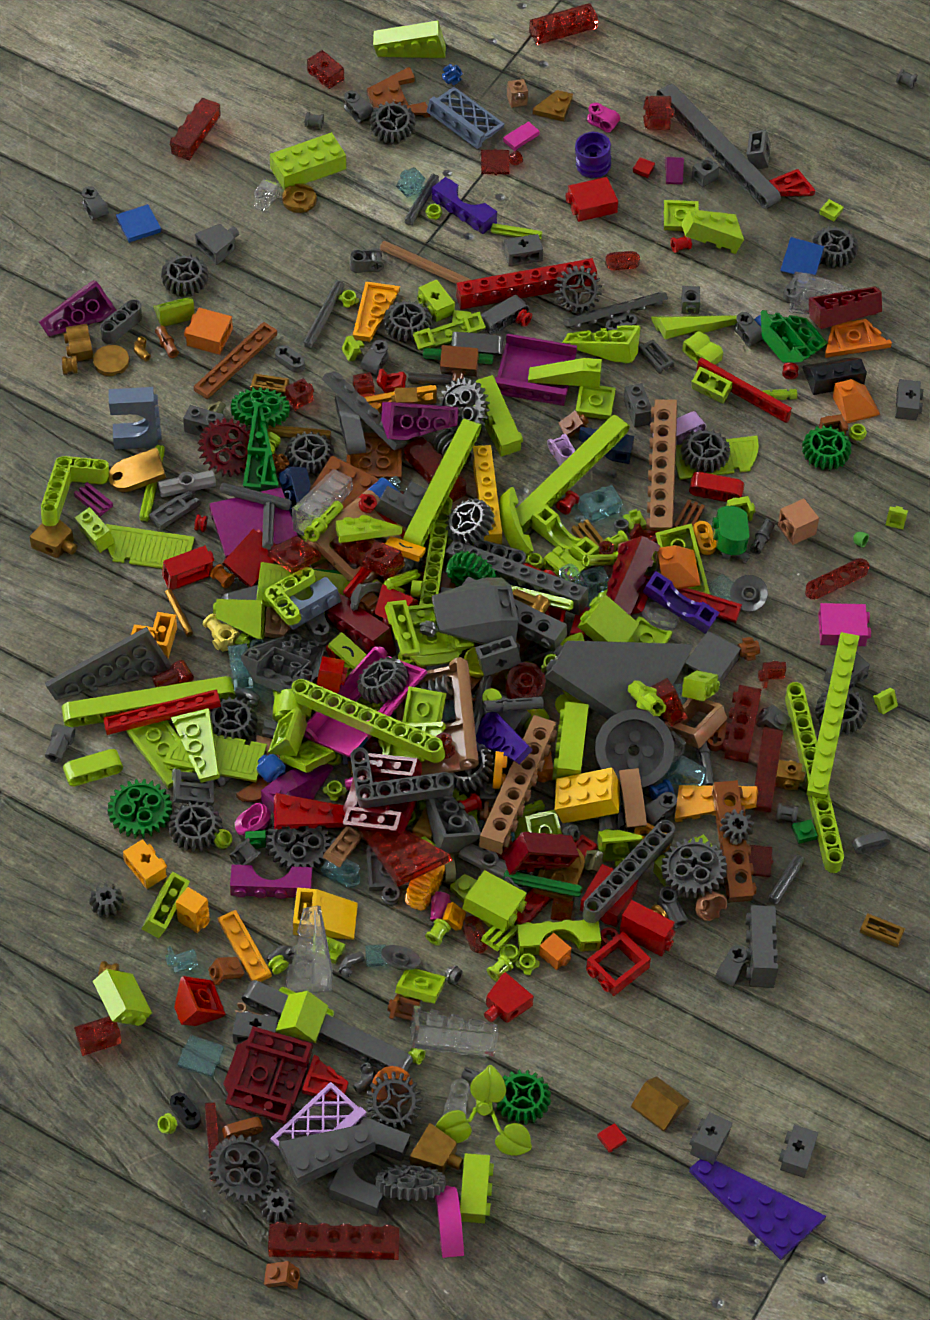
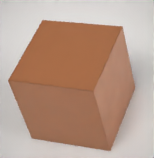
M803 498L780 509L778 527L791 544L794 545L816 535L819 517Z

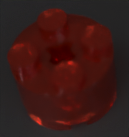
M671 96L645 97L643 110H645V115H643L645 129L670 130V118L674 116V109L670 107Z
M521 662L517 664V666L509 671L505 691L508 699L542 696L546 685L545 674L534 663Z

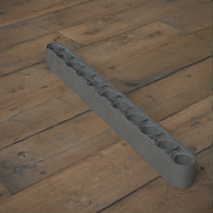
M671 83L657 90L656 95L659 102L762 208L767 209L781 201L779 191L674 84Z

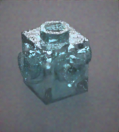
M415 167L409 170L405 169L400 174L396 187L408 198L422 190L426 178Z

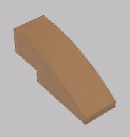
M639 768L619 770L626 829L646 827L647 821Z

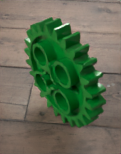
M253 387L252 391L245 389V393L240 391L239 395H235L234 399H232L231 415L234 416V420H239L240 424L245 423L246 426L252 425L255 402H261L267 429L270 425L274 428L276 424L281 425V422H285L286 418L289 417V401L286 400V396L282 397V393L276 394V390L270 392L269 388L262 390L260 387L259 390H256Z
M135 779V784L127 781V787L121 784V791L114 790L115 796L110 795L107 811L110 823H113L114 829L119 828L120 834L126 831V837H129L133 833L134 839L137 838L138 834L145 838V833L152 837V831L155 830L160 833L159 826L165 828V821L170 822L172 801L170 800V795L166 793V789L161 790L160 784L154 786L153 780L146 784V779H143L142 783Z

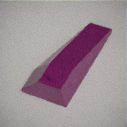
M383 402L381 421L387 439L408 440L457 426L458 407Z

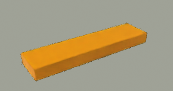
M234 910L218 917L222 930L250 980L262 982L272 977L270 969L237 911Z

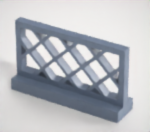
M455 87L438 98L432 97L429 100L427 113L476 149L482 146L483 141L504 128L505 124ZM452 94H455L457 97H459V99L451 98L450 96ZM451 103L460 104V107L452 106ZM463 104L470 105L472 108L463 107ZM464 112L472 113L473 116H466ZM476 113L482 114L484 117H477ZM477 122H485V125H477ZM488 123H494L497 126H489Z

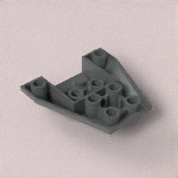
M481 578L432 596L438 632L483 645L512 636L516 643L518 616L512 587L503 578Z
M288 634L249 648L241 655L240 659L255 683L281 692L284 689H292L293 682L298 679H305L312 683L318 679L325 646L319 645L316 641L304 639L298 634Z

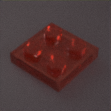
M297 535L268 550L267 555L292 574L321 560V553Z

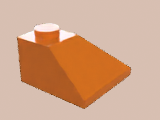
M853 379L835 383L833 399L847 423L880 415L865 385Z
M676 545L659 548L657 552L659 572L671 580L676 589L700 586L694 550Z

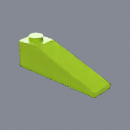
M621 325L617 326L616 330L607 331V328H601V331L591 333L589 330L568 333L562 343L576 345L578 351L613 362L632 363L638 353L640 326Z
M692 523L655 533L660 548L676 545L694 550L700 586L688 588L710 595Z

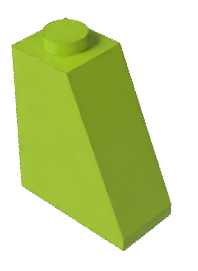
M216 599V603L213 605V613L216 614L217 619L257 639H264V600Z

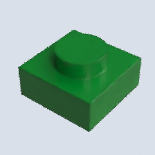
M811 819L792 824V830L798 844L817 840L818 835Z
M245 831V839L249 838L251 845L255 849L266 848L265 831Z

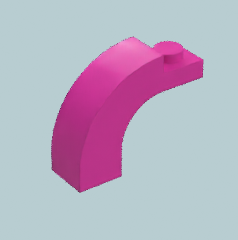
M445 1186L444 1192H440V1195H434L438 1213L442 1258L464 1256L458 1192L455 1187Z

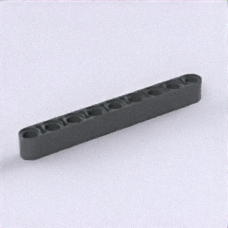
M252 980L241 999L246 1005L264 1014L278 1017V1020H280L288 995L259 981ZM328 1014L325 1015L317 1038L318 1040L363 1062H368L380 1070L384 1067L397 1066L407 1071L413 1058L408 1053Z

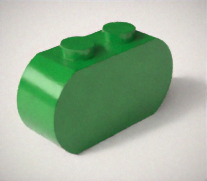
M735 506L719 508L716 517H713L712 528H714L713 540H716L717 549L728 555L743 554L747 549L750 537L747 513Z

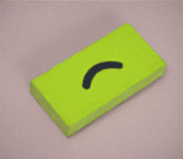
M342 632L328 645L353 670L367 655Z

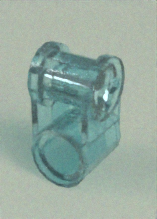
M348 859L345 860L340 868L328 860L321 868V872L326 877L346 887H355L360 882L358 865Z

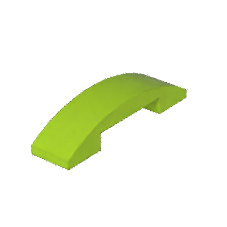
M479 311L464 316L462 320L431 330L427 328L414 332L413 337L418 350H424V348H435L452 343L453 332L478 333L486 327Z
M510 487L499 499L501 527L510 547L523 551L527 557L534 549L529 535L522 532L515 506L519 503L514 487Z

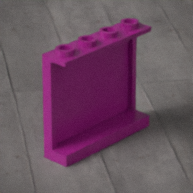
M507 334L497 377H495L501 394L564 406L569 385L528 383L529 368L575 360L577 346L516 334Z
M282 487L262 491V493L285 498ZM238 497L209 503L210 516L214 520L225 559L253 528L256 531L259 529L263 532L265 504ZM275 507L274 543L280 548L279 552L282 554L298 551L299 539L290 511Z

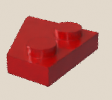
M799 169L769 180L781 196L815 195V189Z
M314 1055L302 1094L315 1097L332 1082L346 1095L349 1082L342 1076L337 1075L333 1068L326 1066L320 1061L317 1055ZM330 1090L325 1095V1100L337 1101V1095Z

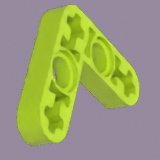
M304 567L268 587L265 591L268 603L288 625H295L301 620L298 607L289 597L316 581L314 570L310 567ZM289 584H295L293 587H286ZM283 603H287L286 606H284V607H279V605H281V604H283Z

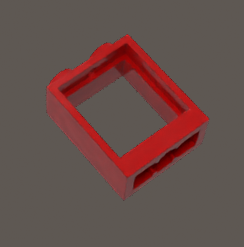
M205 545L163 560L162 576L167 588L175 590L210 577V573L214 568V556L211 550L208 551Z
M623 931L587 959L586 971L590 977L596 978L600 982L604 991L610 992L615 996L650 968L651 958ZM619 948L635 965L617 980H614L598 963L615 949Z

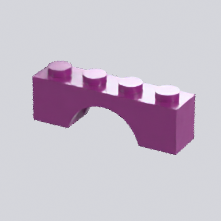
M232 864L230 877L231 896L276 897L278 899L296 898L297 888L312 889V867H292L284 877L276 880H267L258 876L252 865Z

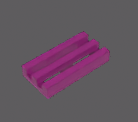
M88 482L85 483L84 487L81 486L79 491L74 492V497L88 508L90 507L99 517L113 507V502ZM83 494H84L85 496H87L94 504H97L100 508H102V510H100L99 508H97V507H96L94 504H92L88 499H86V498L83 496Z

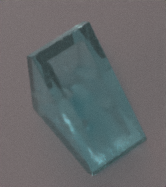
M681 755L671 763L664 779H668L671 784L701 786L706 768Z

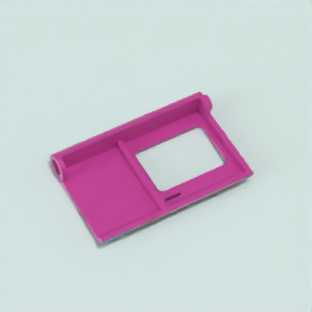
M373 647L346 677L345 685L340 686V691L337 694L356 702L362 696L357 687L359 675L363 674L362 670L367 669L368 665L373 664L374 661L377 662L380 658L385 659L388 657V652L383 647ZM401 661L408 672L409 680L406 681L407 685L403 687L404 691L398 693V696L392 697V700L388 699L378 712L390 717L407 697L408 687H416L426 676L427 671L425 669ZM317 711L307 721L304 733L306 739L350 758L354 749L362 748L372 737L365 732Z

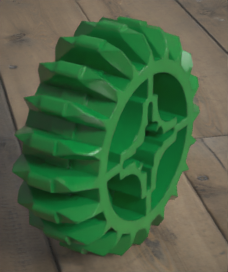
M823 425L821 429L816 427L815 430H810L802 443V452L805 460H809V465L815 464V469L821 467L822 471L825 468H828L830 471L832 467L836 470L839 466L843 467L845 462L849 460L852 451L849 436H845L844 431L839 432L838 428L832 429L831 426L826 428Z
M469 551L455 553L450 558L446 569L447 577L451 579V583L456 584L455 587L462 586L468 577L475 580L497 577L495 570L491 564L487 563V560L482 559L481 556H477L475 553L471 554Z
M519 1069L517 1074L511 1071L509 1077L503 1076L506 1094L510 1090L513 1097L512 1101L508 1102L505 1094L504 1098L496 1103V1108L498 1111H501L502 1117L508 1115L509 1122L515 1119L516 1123L523 1121L525 1125L528 1124V1120L535 1123L536 1117L541 1119L543 1113L548 1111L547 1106L551 1103V1092L548 1090L549 1085L544 1083L543 1077L537 1079L538 1074L536 1072L530 1075L529 1070H526V1073H522ZM535 1092H537L540 1098L537 1103L532 1098Z

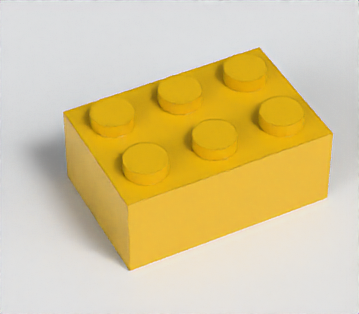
M613 768L556 778L555 811L563 824L619 813L620 781Z

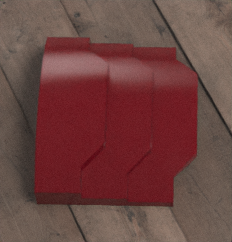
M368 753L373 783L421 776L422 763L418 758ZM360 776L358 779L365 780L367 776ZM353 777L350 791L343 807L345 813L343 825L381 831L384 834L401 835L410 821L416 801L362 808L357 802ZM403 788L400 791L406 793L410 791V789ZM383 791L381 793V795L384 796L390 794L389 791ZM363 794L361 796V798L365 799L370 797L369 794Z
M252 1026L248 1040L236 1046L232 1062L223 1085L228 1093L225 1105L266 1117V1119L286 1124L294 1109L306 1075L313 1049L312 1043Z

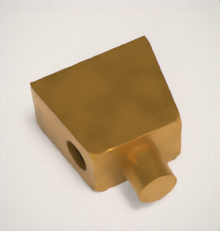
M60 519L54 526H45L42 523L29 536L31 548L55 558L60 557L64 551L72 555L77 550V545L73 543V531Z
M429 1123L410 1155V1165H423V1168L431 1167V1170L437 1169V1172L444 1174L448 1166L459 1170L464 1159L455 1155L457 1151L456 1141Z

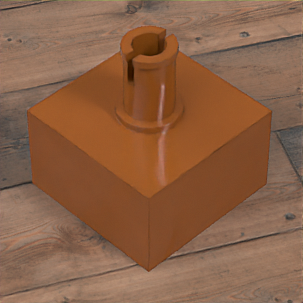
M442 345L441 374H452L453 381H457V378L463 379V376L477 377L478 348Z

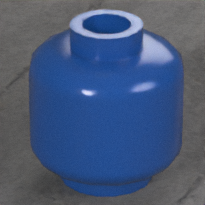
M265 754L259 758L257 773L267 783H271L278 777L286 774V765L277 755L270 754L267 756Z

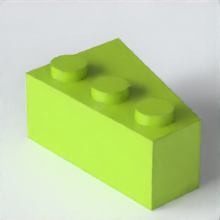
M689 209L681 223L686 237L703 243L707 241L714 243L717 248H728L734 254L737 253L744 241L736 214Z

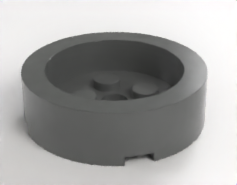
M625 710L613 715L601 727L595 741V761L599 770L613 768L619 781V770L639 768L642 789L657 783L670 768L674 757L673 737L669 728L659 717L653 716L650 712L644 710ZM629 746H637L639 754L636 756L630 755L628 752Z

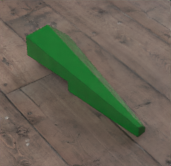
M255 402L243 481V488L258 492L275 489L279 486L261 402Z

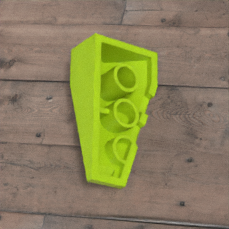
M581 358L530 367L528 383L600 387L602 359Z

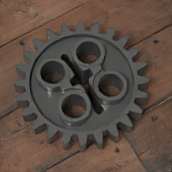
M457 378V381H451V385H446L447 391L442 390L444 396L438 397L441 403L437 404V406L460 408L458 410L457 426L447 428L450 433L455 435L463 419L485 425L483 418L488 419L485 412L490 411V409L486 408V405L490 404V402L485 401L488 395L483 394L486 389L481 388V383H476V380L468 378Z
M272 823L266 838V849L270 850L269 856H274L273 862L280 861V868L284 865L287 866V872L292 867H312L313 871L314 866L319 868L321 863H325L326 859L323 858V855L331 846L329 844L331 837H327L328 830H323L324 826H317V828L299 826L298 829H290V827L274 829V823Z
M693 837L689 843L686 839H684V844L677 841V848L670 846V852H665V858H662L661 865L663 879H666L667 886L671 885L672 891L678 889V895L685 892L688 898L690 893H693L694 898H696L697 893H700L705 897V891L712 894V887L719 889V883H724L723 877H726L727 870L726 857L723 856L722 850L717 851L716 844L711 847L710 841L704 844L703 839L700 838L699 842H695Z
M233 1135L229 1140L225 1138L222 1144L219 1143L215 1147L216 1149L211 1152L213 1157L208 1162L212 1165L208 1168V1171L213 1172L209 1179L216 1180L213 1187L219 1186L220 1190L218 1193L225 1192L226 1200L232 1196L233 1203L240 1199L241 1204H244L248 1199L249 1203L252 1204L255 1199L259 1201L273 1187L272 1182L276 1179V1176L272 1174L276 1171V1168L271 1167L275 1160L268 1159L271 1152L265 1153L264 1149L266 1146L259 1147L258 1139L252 1143L251 1136L244 1140L243 1135H240L237 1139ZM228 1156L233 1157L235 1162H232ZM249 1157L253 1158L255 1163L251 1162ZM229 1176H232L236 1182L231 1181ZM250 1177L254 1178L256 1183H253Z
M423 1165L387 1167V1170L382 1169L376 1176V1189L379 1190V1193H384V1196L390 1195V1198L398 1197V1200L407 1199L409 1201L411 1198H414L418 1201L419 1198L427 1200V1197L434 1198V1195H440V1192H444L446 1184L445 1175H442V1172H437V1169L431 1170V1167L423 1168Z

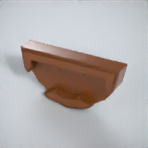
M261 777L257 782H253L236 793V797L242 802L259 803L261 802V790L270 783H267Z

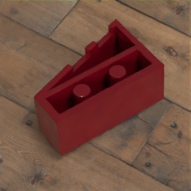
M522 832L503 854L509 875L516 874L517 870L525 869L527 873L534 872V868L545 867V870L570 867L579 856L572 835Z

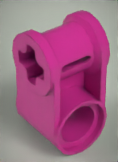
M592 103L588 107V123L605 132H611L620 121V115L616 111L602 106L600 103Z

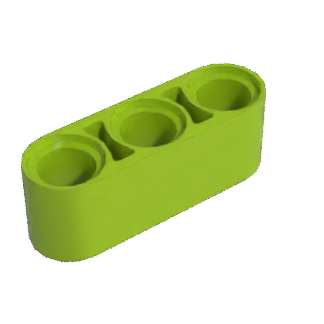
M108 749L69 761L64 764L63 770L69 786L75 787L118 774L123 770V765L116 749Z

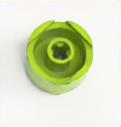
M292 689L281 690V694L276 692L274 695L272 718L275 722H278L297 706L307 722L312 716V709L297 703Z

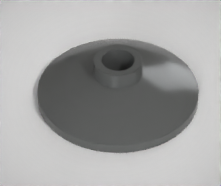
M744 575L736 579L732 584L730 597L733 602L742 604V611L753 612L765 604L768 598V589L761 578L755 575ZM748 592L753 593L751 598L746 597Z
M388 945L381 950L382 959L397 970L415 969L421 963V959L416 952L403 946Z

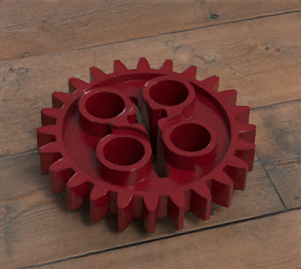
M225 418L221 420V423L218 419L214 421V424L210 422L208 427L203 429L204 433L200 434L201 440L197 442V444L201 445L198 451L203 452L199 458L206 459L203 465L209 463L208 470L210 471L215 468V474L221 471L222 477L227 472L229 477H232L233 473L238 476L240 470L244 473L246 469L247 449L251 430L245 431L246 425L240 427L239 420L235 424L233 423V418L228 422ZM228 433H232L236 439H231ZM212 439L218 440L219 445H215ZM235 450H240L243 456L237 455ZM219 456H224L226 462L221 461Z

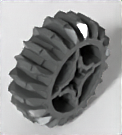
M393 100L391 104L386 101L385 105L380 103L379 108L375 107L374 112L371 114L370 125L374 136H378L379 141L384 139L385 144L391 141L393 145L394 141H397L399 144L400 140L406 141L407 137H411V133L415 130L416 121L411 108L407 109L406 104L402 106L400 101L398 104H395Z
M829 226L827 229L822 228L821 231H817L812 239L814 244L821 246L824 243L826 244L824 245V251L820 260V264L825 263L826 267L828 265H832L833 268L835 266L839 268L842 265L847 266L857 256V239L854 237V234H850L849 230L845 231L843 227L841 229L837 228V226L834 228Z
M185 254L183 256L177 255L176 258L171 257L170 261L165 262L161 271L162 283L166 290H170L172 294L177 293L178 296L184 294L185 297L187 294L193 296L194 292L199 293L200 289H204L209 277L206 264H204L203 260H199L198 256L193 258L192 254L189 256Z
M577 265L573 266V271L568 267V274L564 271L561 272L564 278L557 277L561 284H555V287H559L555 294H560V297H557L556 300H563L560 304L561 307L567 304L566 311H569L571 307L572 313H576L577 308L579 313H583V307L586 311H590L589 305L591 307L596 306L593 300L596 302L600 301L596 297V295H602V292L597 291V288H602V285L596 284V282L600 281V278L594 279L596 272L590 274V268H587L584 272V266H580L579 270ZM578 274V278L573 285L566 284L569 278ZM583 276L590 282L591 289L584 285ZM580 285L579 288H582V290H586V291H581V292H578V294H577V293H576L577 291H575V289H571V288H575V287H578V286ZM565 290L572 293L573 302L567 298ZM583 294H591L586 302L579 304Z
M403 299L401 303L395 302L394 305H390V308L386 310L384 317L385 330H387L388 335L392 336V339L397 338L399 342L401 340H404L405 343L409 340L414 342V332L430 328L432 325L431 314L428 308L424 307L423 303L418 305L417 300L414 303L410 299L408 302H404Z
M699 428L697 432L692 431L691 435L687 434L683 440L681 457L682 460H685V465H690V469L695 468L697 472L701 470L704 473L707 471L713 473L714 470L719 471L721 467L724 468L728 462L730 445L726 441V437H721L720 432L716 434L714 429L710 432L707 428L705 431Z
M304 431L303 435L297 433L296 438L292 437L290 442L287 443L285 455L289 460L288 466L307 468L308 476L310 474L316 476L318 472L321 473L330 457H335L334 447L330 439H327L325 435L320 436L319 432L313 434L312 431L310 434H306Z
M469 498L467 502L462 500V504H456L457 508L455 510L451 509L452 514L447 515L449 520L445 522L448 525L445 529L448 530L451 540H457L471 546L473 543L478 545V541H484V537L486 535L489 536L488 531L493 530L492 524L495 523L493 519L495 517L491 507L477 498L474 500Z
M389 656L385 659L380 658L379 661H374L373 664L368 665L367 669L362 670L363 674L359 675L357 687L362 697L371 704H379L381 701L386 703L388 699L392 700V697L398 696L399 692L404 691L403 687L407 685L406 681L409 680L408 672L405 665L399 659L397 660L395 657L390 658Z
M852 687L848 690L839 736L842 732H845L846 735L850 731L855 733L857 729L862 728L867 719L868 709L867 703L864 702V696L859 697V692L853 693ZM828 690L826 693L823 692L815 708L816 719H819L820 725L822 723Z
M229 696L228 700L221 698V707L210 709L213 733L217 734V736L223 735L224 739L228 736L232 739L239 738L248 741L249 736H253L254 730L257 728L258 716L256 715L255 708H252L251 703L246 704L245 698L239 701L238 696L235 699ZM221 716V717H222V719L220 720L221 722H220L219 724H217L216 721H217L218 718ZM246 718L245 724L241 725L242 719Z
M477 742L478 766L469 770L450 773L454 779V789L457 788L460 792L465 790L469 793L471 788L476 791L478 786L483 788V783L489 782L488 777L493 776L492 770H494L495 765L492 753L485 745H480Z
M189 801L187 807L181 805V810L175 809V815H171V821L169 822V834L172 837V841L177 843L179 848L184 846L185 851L189 848L193 852L196 849H200L203 852V847L210 849L211 844H215L216 836L214 833L218 834L220 832L219 829H223L222 818L219 817V812L217 810L214 811L212 805L207 807L206 802L199 805L198 801L195 805H192Z
M392 1072V1078L390 1079L387 1073H384L385 1080L383 1082L381 1078H376V1081L379 1083L378 1086L371 1083L370 1086L375 1091H367V1095L372 1096V1099H366V1103H372L373 1105L368 1107L367 1111L371 1112L374 1110L375 1113L372 1114L371 1118L375 1119L379 1116L380 1119L377 1121L379 1123H382L384 1120L386 1121L385 1125L389 1126V1123H393V1128L397 1129V1123L400 1122L401 1127L405 1128L404 1120L412 1124L410 1116L412 1115L414 1118H417L418 1114L414 1110L422 1109L421 1106L416 1105V1102L423 1101V1098H416V1095L420 1094L421 1090L414 1091L413 1088L418 1084L414 1082L410 1085V1076L407 1077L406 1081L402 1080L404 1073H400L399 1078H396V1073ZM392 1083L405 1086L409 1092L403 1094L395 1092ZM386 1085L388 1097L382 1102L377 1103V1094ZM390 1090L392 1091L393 1095H396V1097H404L400 1099L397 1103L398 1111L396 1109V1106H392L389 1103H387L389 1100H391ZM412 1098L410 1110L405 1115H402L401 1103ZM392 1108L397 1118L387 1117L379 1109Z

